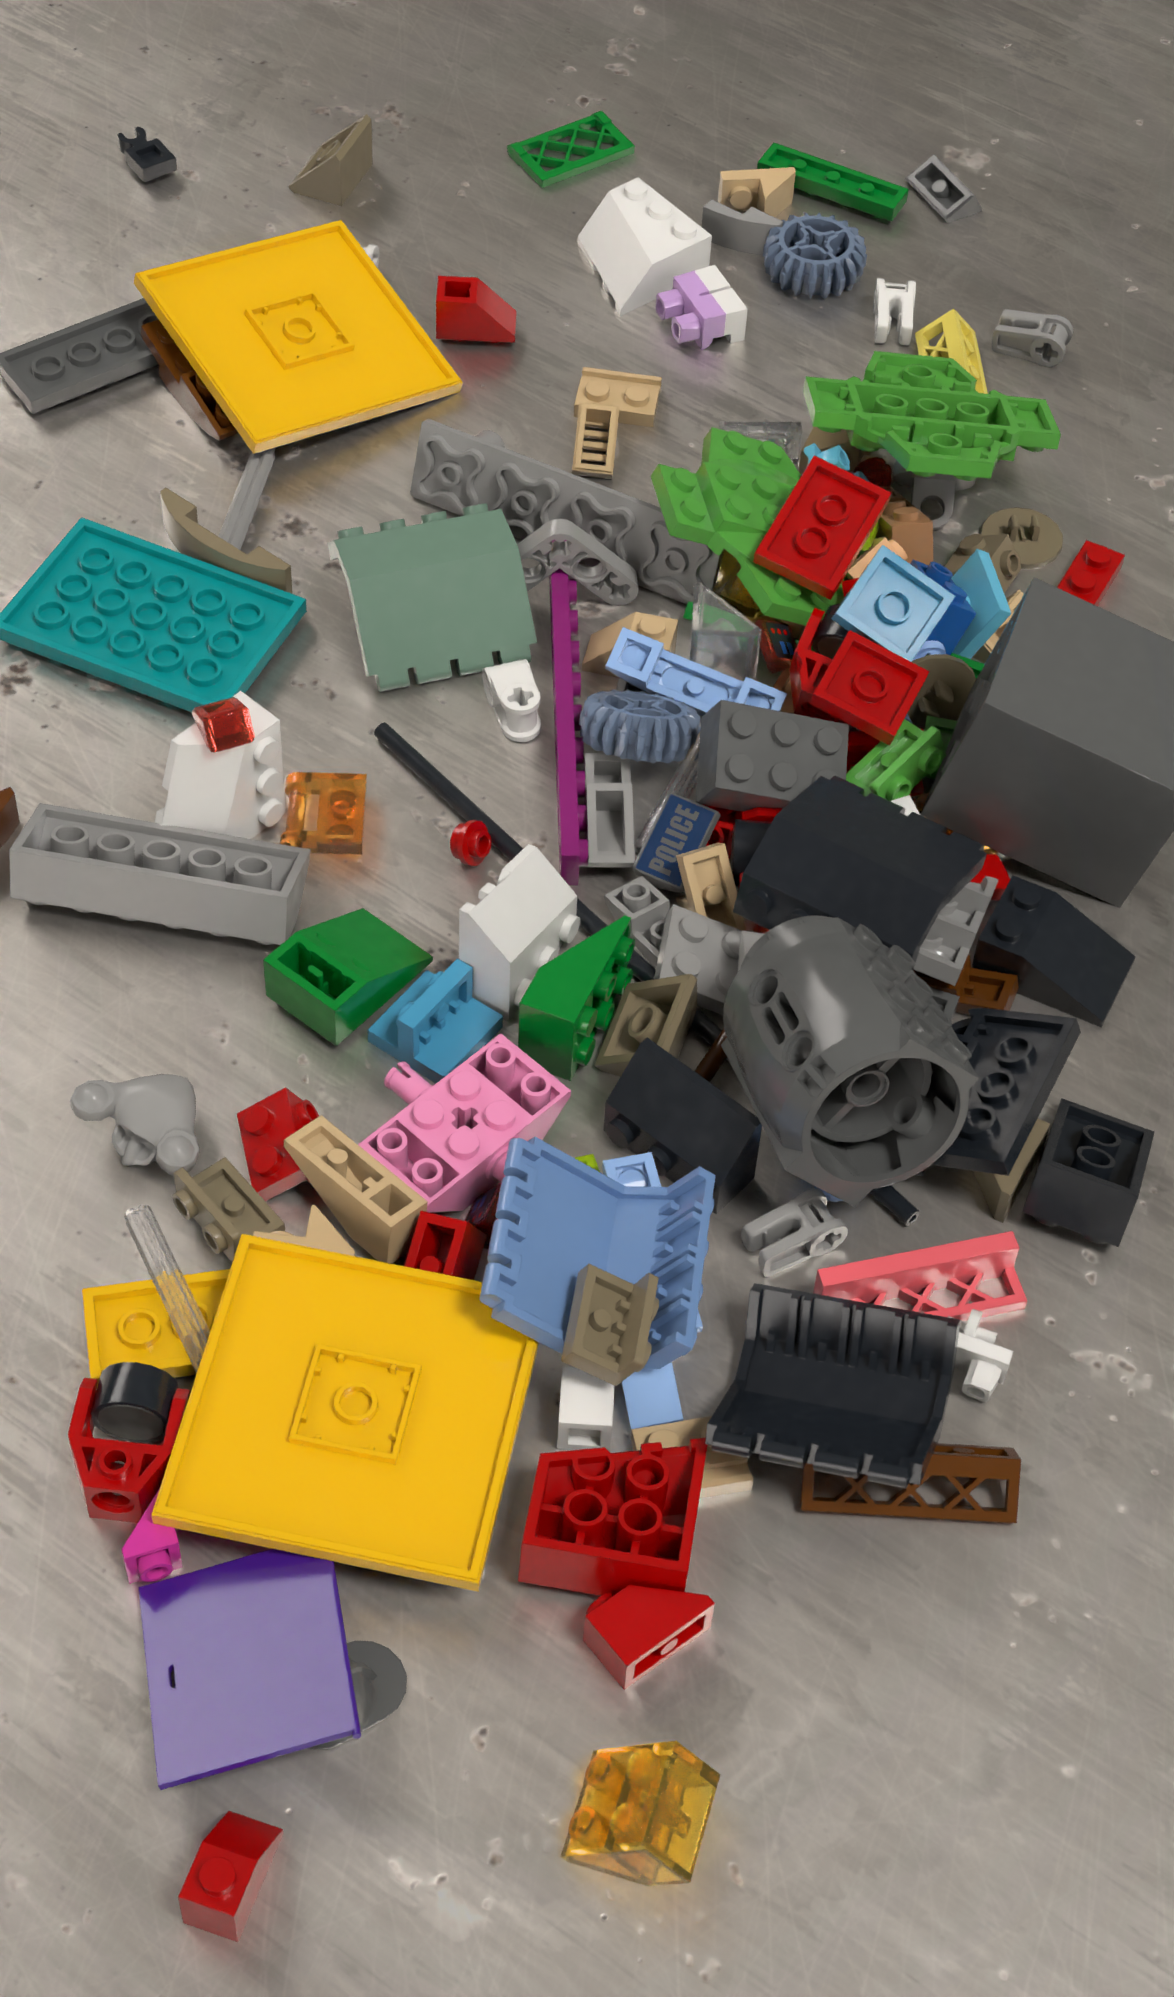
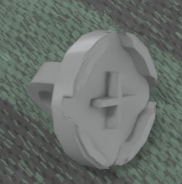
M898 461L894 463L893 480L902 486L912 488V505L921 511V503L925 500L933 499L942 506V516L932 520L933 531L943 528L950 520L954 509L955 491L968 489L975 485V480H960L953 475L935 474L932 477L918 476L912 471H907Z

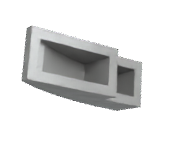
M585 753L583 771H585L584 805L587 807L586 839H588V867H633L635 848L630 759H621L618 756L606 755L605 753Z

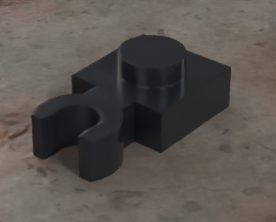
M135 128L134 139L126 138L122 133L117 134L119 150L125 154L127 165L143 182L158 179L165 174L177 170L176 157L158 138L147 141L146 132L143 128Z

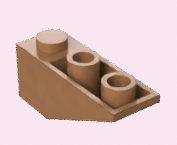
M879 486L891 492V497L878 520L879 529L876 538L886 537L888 541L890 539L896 541L906 552L908 559L905 561L911 563L914 559L929 565L930 562H933V521L896 490H893L892 487Z

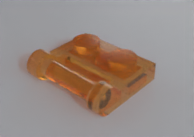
M293 772L289 774L285 780V793L288 796L286 830L280 837V844L311 849V853L362 855L367 774ZM310 795H319L317 831H304L306 800Z

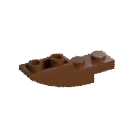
M160 320L141 325V337L160 365V378L193 421L218 441L238 434L233 424Z

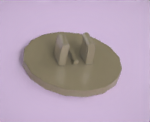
M1015 507L999 510L990 515L981 528L983 536L1009 535L1012 545L1020 557L1021 569L1044 567L1053 562L1062 550L1063 534L1058 525L1047 515L1032 509Z
M947 654L927 655L913 660V663L930 672L908 712L912 724L924 730L927 716L958 721L968 693L976 680L972 668L962 659Z

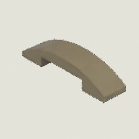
M166 487L160 491L163 524L171 542L180 553L292 594L291 565L261 546H258L249 554L242 552L199 525L197 507Z

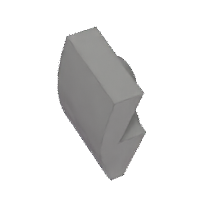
M712 199L703 206L701 227L712 235L711 243L744 253L763 255L764 244H766L770 228L782 227L783 221L754 207H751L742 214Z
M640 876L605 894L604 899L616 920L624 915L631 917L630 938L635 939L637 949L656 968L666 914L670 910V903L648 880Z

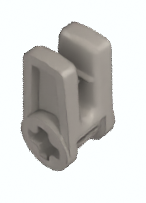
M1004 309L999 325L996 326L993 332L992 350L1000 354L1038 363L1044 367H1053L1063 360L1066 352L1065 346L1070 342L1074 333L1073 326L1068 319L1060 315ZM1055 325L1056 328L1054 333L1052 334L1050 331L1052 327ZM1051 347V348H1052L1051 355H1050V356H1047V353H1048V351H1049V348Z
M818 1188L806 1190L786 1204L743 1226L741 1241L745 1248L750 1252L763 1248L759 1252L758 1263L759 1269L765 1277L772 1276L814 1256L827 1254L837 1248L847 1237L848 1228L842 1220L835 1219L826 1207L828 1201L822 1190Z

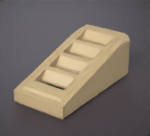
M579 402L572 474L612 479L620 406ZM585 427L609 429V432L585 430ZM584 438L608 440V443L584 441ZM582 449L606 451L607 453L606 455L582 452ZM581 460L604 462L605 466L581 463Z

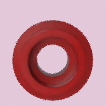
M469 820L466 823H460L452 832L450 839L451 853L464 865L477 866L490 852L491 836L482 821Z

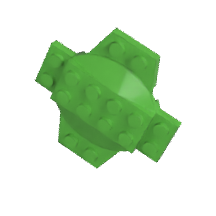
M874 351L866 367L863 381H860L861 379L855 376L847 380L805 377L803 394L813 427H818L820 430L830 433L840 432L841 429H844L847 432L851 446L867 452H875L879 448L886 449L907 471H912L918 476L932 477L935 474H946L965 481H973L977 477L991 479L996 463L1000 460L1014 461L1017 446L1032 452H1040L1044 448L1058 449L1061 433L1046 399L1006 396L996 390L989 391V394L978 393L975 390L977 380L952 358Z
M711 427L703 439L702 462L696 473H691L684 468H673L662 464L657 465L650 477L669 535L705 544L718 556L724 550L733 555L741 567L737 576L763 615L806 626L814 608L825 611V616L829 606L842 602L844 599L842 583L830 600L753 562L755 551L801 477V474L781 446L771 441L763 442L749 438L736 431L728 432ZM860 550L855 560H857L867 550ZM847 576L844 577L843 581L849 580Z

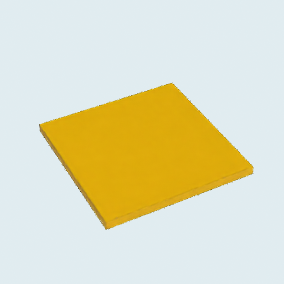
M342 220L135 273L134 285L253 454L461 391L462 380Z
M241 1234L152 1512L153 1524L479 1592L539 1342L491 1318L493 1308L483 1304L479 1299L482 1282Z

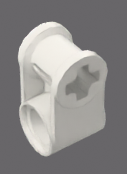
M522 659L483 668L482 680L489 705L494 709L505 737L515 742H528L535 739L541 732V719L537 712L541 703V697L528 661Z

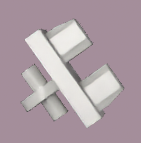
M972 1309L968 1322L960 1320L955 1368L967 1372L961 1391L969 1397L986 1402L997 1384H1004L1014 1351L995 1345L998 1333L979 1327L983 1312Z

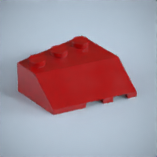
M706 1438L690 1439L689 1446L662 1448L661 1442L641 1444L638 1451L610 1453L605 1447L540 1453L521 1545L518 1582L599 1596L606 1593L615 1595L628 1585L685 1592L708 1444H705Z

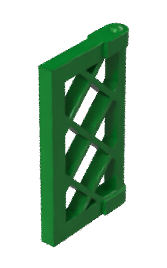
M598 111L591 116L529 139L507 145V152L510 158L518 166H521L541 188H545L632 155L635 152V145L612 123V120L603 111ZM596 127L600 132L591 131L587 129ZM568 136L572 137L570 144L557 141ZM577 138L597 141L596 148L575 145ZM602 143L614 145L605 150L601 149ZM541 148L539 155L527 153L530 150ZM546 149L567 153L565 160L544 156ZM572 154L586 156L576 161H570ZM541 166L552 167L554 169L545 171Z

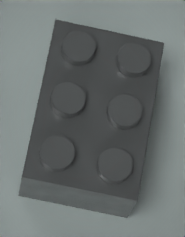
M720 700L701 717L696 802L706 806L739 812L756 807L783 809L820 776L830 780L835 775L846 780L849 724Z

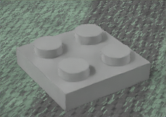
M673 904L666 914L654 979L692 974L697 978V1005L723 1015L729 987L738 973L740 933L742 930Z

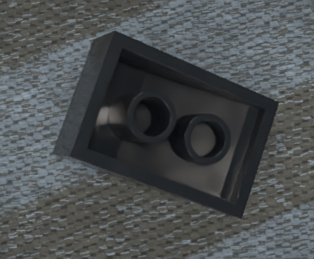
M1013 875L978 938L972 968L1017 975L1019 987L1017 994L1102 1028L1136 956L1057 892Z
M1061 1098L1022 1212L1032 1215L1038 1222L1044 1225H1059L1081 1233L1085 1239L1098 1244L1108 1243L1119 1247L1139 1197L1155 1132Z

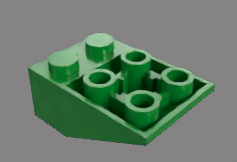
M361 908L295 932L263 959L266 996L337 1046L432 963L433 956L370 912Z
M624 915L539 967L519 1003L518 1047L550 1074L571 1081L579 1065L587 1066L594 1052L596 1044L594 1037L599 1029L605 1031L609 1026L614 1012L613 1002L617 995H623L626 985L631 982L633 970L627 968L635 947V939L630 938L631 917Z

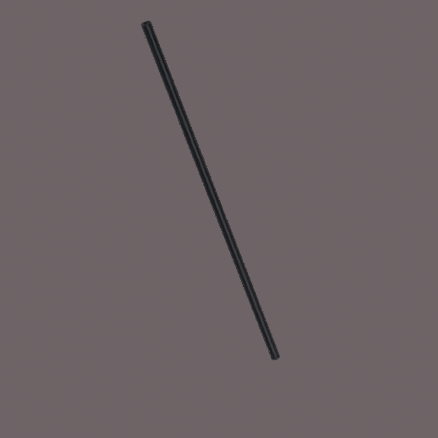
M385 722L377 726L374 736L466 821H482L491 836V844L507 859L511 861L524 849ZM577 898L576 916L580 917V926L592 936L608 926ZM634 950L627 968L632 969L633 975L641 982L654 980L656 969ZM697 1008L691 1028L712 1046L722 1030ZM892 1185L875 1188L870 1191L875 1198L906 1226L914 1223L919 1217L920 1211Z

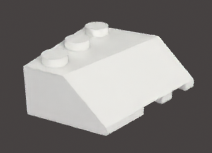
M639 177L608 191L577 239V243L593 271H598L605 292L607 295H612L615 300V309L619 316L655 300L658 293L673 290L674 276L708 267L710 263L712 235Z
M240 691L173 738L162 787L168 790L165 808L157 811L155 823L252 839L265 828L275 825L286 813L280 719ZM209 745H226V746H222V747H219V748L211 749Z
M530 844L502 869L497 886L488 882L480 889L478 896L480 901L477 905L467 902L459 909V959L473 967L472 997L503 1015V1020L509 1022L518 1010L519 1003L539 967L556 958L558 950L563 943H570L576 936L580 926V917L576 916L577 895L541 851Z

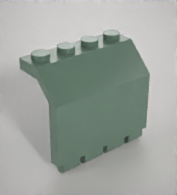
M487 503L462 508L463 516L447 519L446 511L422 515V524L406 526L404 519L380 523L379 532L364 534L363 527H355L337 531L338 539L327 543L330 559L339 560L347 581L366 677L375 675L379 692L410 686L407 670L409 668H413L417 685L452 678L450 660L454 659L459 676L482 672L483 668L494 666L492 652L495 651L497 652L499 665L526 659L528 663L531 662L529 645L537 643L519 548L502 509L489 511Z

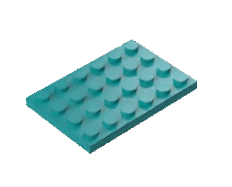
M81 517L0 613V640L204 717L238 692H247L307 612L306 599Z

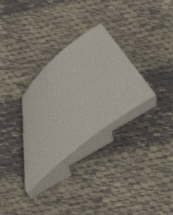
M985 876L981 883L969 882L940 911L921 945L914 970L953 986L956 985L998 879Z

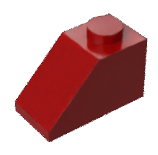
M420 1211L404 1266L474 1280L487 1235L467 1221Z
M628 1585L615 1595L606 1593L600 1596L589 1606L585 1615L583 1641L625 1690L709 1630L712 1624L715 1603L708 1595Z
M228 1811L202 1841L179 1893L178 1900L183 1923L239 1942L284 1834L283 1829Z

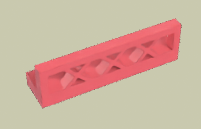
M1013 1231L818 1269L813 1294L874 1303L881 1306L885 1300L899 1298L914 1306L912 1311L921 1312L922 1310L926 1314L943 1317L950 1316L961 1321H968L972 1309L983 1312L981 1317L983 1318L1026 1308L1027 1298L1014 1268L1020 1247ZM1002 1277L1009 1295L992 1298L978 1291L977 1288L981 1281ZM945 1288L963 1297L958 1306L944 1308L930 1301L929 1298L933 1291Z

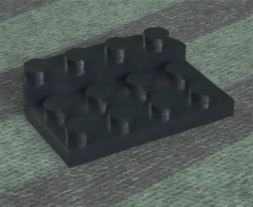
M973 1008L968 1010L970 1018L952 1024L951 1027L958 1039L971 1052L972 1057L969 1059V1062L978 1075L979 1080L972 1086L967 1116L960 1133L946 1152L931 1165L1009 1176L1081 1033L1077 1018L989 1008ZM926 1169L916 1175L923 1176Z

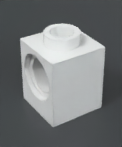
M562 1366L557 1449L581 1450L605 1447L610 1452L614 1385L575 1367Z

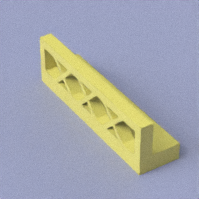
M954 308L915 332L919 355L954 359L977 380L975 390L978 393L988 394L975 331ZM944 332L936 346H929V340Z

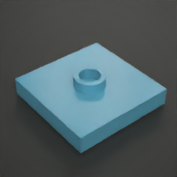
M979 549L975 550L951 578L955 585L967 593L966 600L976 612L974 619L952 652L969 659L977 653L1012 614L989 553Z

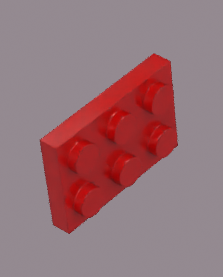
M814 455L755 551L753 562L831 600L888 505L891 492Z

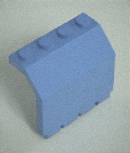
M533 1137L529 1141L521 1138L511 1139L508 1144L503 1171L505 1177L501 1181L495 1213L497 1220L493 1224L487 1260L489 1263L485 1266L479 1298L483 1304L493 1308L491 1318L562 1354L578 1272L589 1263L632 1284L638 1282L647 1273H651L659 1278L656 1298L659 1299V1308L650 1326L648 1342L651 1343L652 1349L644 1369H661L693 1350L697 1339L696 1320L698 1305L703 1294L701 1282L704 1259L709 1249V1242L707 1240L709 1221L715 1204L713 1199L715 1175L699 1166L669 1187L624 1186L537 1137Z

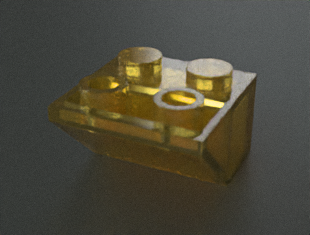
M678 1741L593 1750L560 1857L569 1863L645 1886L690 1883L721 1774Z

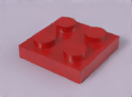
M849 630L814 691L809 704L890 746L930 671Z

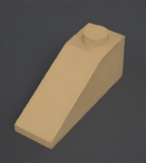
M322 1115L284 1139L285 1149L351 1239L381 1262L392 1264L409 1252L420 1211L427 1212V1200Z

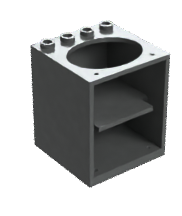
M1034 577L968 693L946 748L947 756L939 766L920 815L1120 908L1174 832V641Z

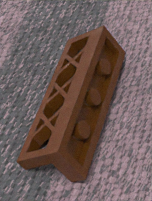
M937 1443L921 1484L909 1483L907 1488H902L889 1501L874 1500L862 1487L868 1482V1475L861 1474L858 1479L845 1477L850 1485L835 1498L813 1497L815 1471L813 1470V1464L806 1463L804 1468H802L800 1508L803 1511L1017 1523L1021 1458L1015 1449L1011 1447ZM932 1475L946 1476L957 1488V1491L942 1504H928L916 1491ZM956 1477H967L971 1479L967 1483L962 1485ZM985 1479L1006 1480L1005 1507H981L970 1492ZM857 1491L864 1500L848 1498ZM911 1494L918 1503L902 1501ZM965 1497V1499L972 1506H961L956 1504L959 1503Z

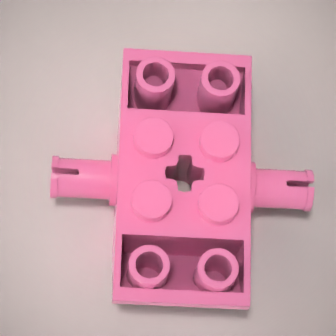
M500 1033L434 1085H431L415 1072L407 1062L397 1063V1067L402 1073L395 1067H392L385 1077L384 1085L409 1105L358 1145L427 1200V1212L464 1211L478 1197L486 1193L498 1182L501 1183L502 1178L505 1177L503 1171L509 1141L513 1138L529 1141L533 1137L543 1140L571 1097V1090Z

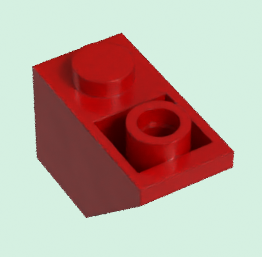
M438 276L436 339L515 343L517 311L478 277Z

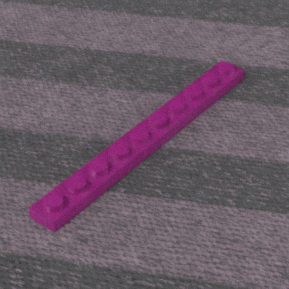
M559 568L549 576L559 874L569 886H578L579 867H588V839H579V832H586L587 807L586 805H578V798H585V771H576V764H583L584 742L582 741L583 737H575V731H580L581 729L579 720L582 704H574L573 699L581 698V673L572 672V667H579L580 656L579 641H571V636H578V610H570V605H576L577 581L575 579H568V574Z

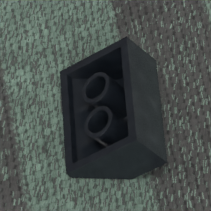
M647 1037L640 1043L605 1102L603 1131L607 1133L614 1144L621 1148H627L636 1155L652 1152L658 1175L665 1176L673 1183L699 1166L714 1174L713 1199L715 1204L712 1212L717 1214L754 1179L762 1124L756 1115Z

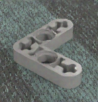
M551 520L517 544L521 560L531 558L540 562L532 568L523 567L527 591L560 568L611 605H626L632 602L638 595L636 570L569 520ZM585 558H595L600 561L594 567H583L579 564Z

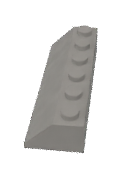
M39 803L9 849L10 898L26 900L36 905L49 904L72 908L81 913L95 912L118 916L127 921L141 920L164 924L173 929L187 928L210 932L218 937L232 936L250 939L264 945H281L290 937L297 922L311 849L177 826L160 825L154 822Z

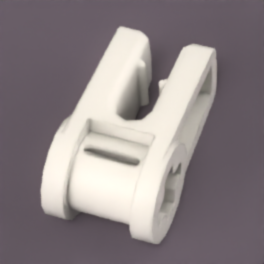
M876 278L873 301L876 344H883L887 341L891 320L894 318L898 320L896 331L898 332L899 344L910 346L913 330L916 281L908 280L907 284L885 283L884 278Z

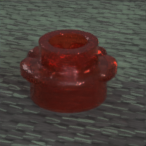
M872 457L865 459L853 471V473L862 471L869 482L877 486L891 485L892 469L883 458Z

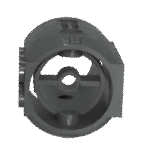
M798 917L783 922L766 932L746 954L725 999L723 1022L727 1038L721 1046L784 1170L856 1207L872 1189L906 1180L926 1169L946 1152L963 1127L969 1108L972 1086L979 1080V1077L969 1062V1059L972 1057L971 1052L958 1039L951 1027V1020L933 999L934 993L932 989L912 970L916 964L906 951L897 945H893L891 948L883 945L877 935L862 924L855 928L839 917Z

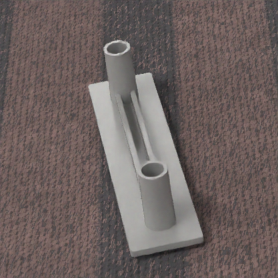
M431 419L422 422L410 491L412 497L463 516L462 508L487 503L489 511L502 509L513 536L521 540L551 520H569L636 570L639 586L688 604V601L710 607L723 553L718 556L705 544L670 536L660 507L506 449L501 437L493 431L485 430L476 436H472ZM585 558L580 563L594 567L600 561L595 558Z

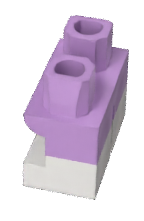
M716 265L674 276L673 290L656 295V313L661 320L672 318L671 330L678 344L695 340L700 349L704 350L710 346L713 338L725 336L729 343L745 340L748 309L733 288H730V284Z

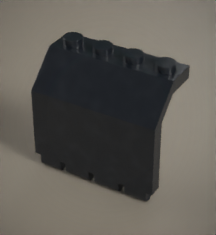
M834 775L830 780L820 776L775 815L743 873L733 912L769 930L783 922L798 917H839L855 928L860 924L866 926L877 935L883 945L891 948L893 945L899 946L916 963L921 945L940 911L982 870L987 853L983 852L984 845L955 831L951 835H947V827L915 812L906 816L904 815V807L874 793H870L866 797L863 795V788Z
M754 1283L749 1293L745 1341L736 1377L707 1423L705 1444L712 1445V1451L747 1458L756 1453L760 1454L759 1458L762 1461L804 1468L806 1463L813 1464L814 1471L858 1479L860 1474L868 1475V1481L907 1488L909 1483L920 1485L942 1431L955 1369L960 1319Z

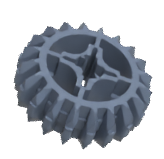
M804 212L802 217L789 215L787 221L781 220L783 221L782 227L770 228L769 236H767L763 249L765 273L771 275V282L781 284V290H794L795 296L803 293L808 294L810 299L813 295H820L826 299L828 294L832 293L840 296L843 290H852L854 283L860 282L864 267L866 266V246L864 244V237L858 234V228L849 227L847 220L837 221L835 220V215L823 217L820 212L817 216H809Z
M614 689L608 692L600 691L587 697V700L584 702L583 711L580 713L579 725H581L580 736L583 737L582 741L596 751H604L606 755H615L621 759H632L636 762L648 761L653 764L655 762L667 764L672 761L680 762L693 756L700 738V716L697 714V711L692 707H688L684 702H677L673 698H665L659 696V694H648L643 691L632 692L630 690L617 691Z

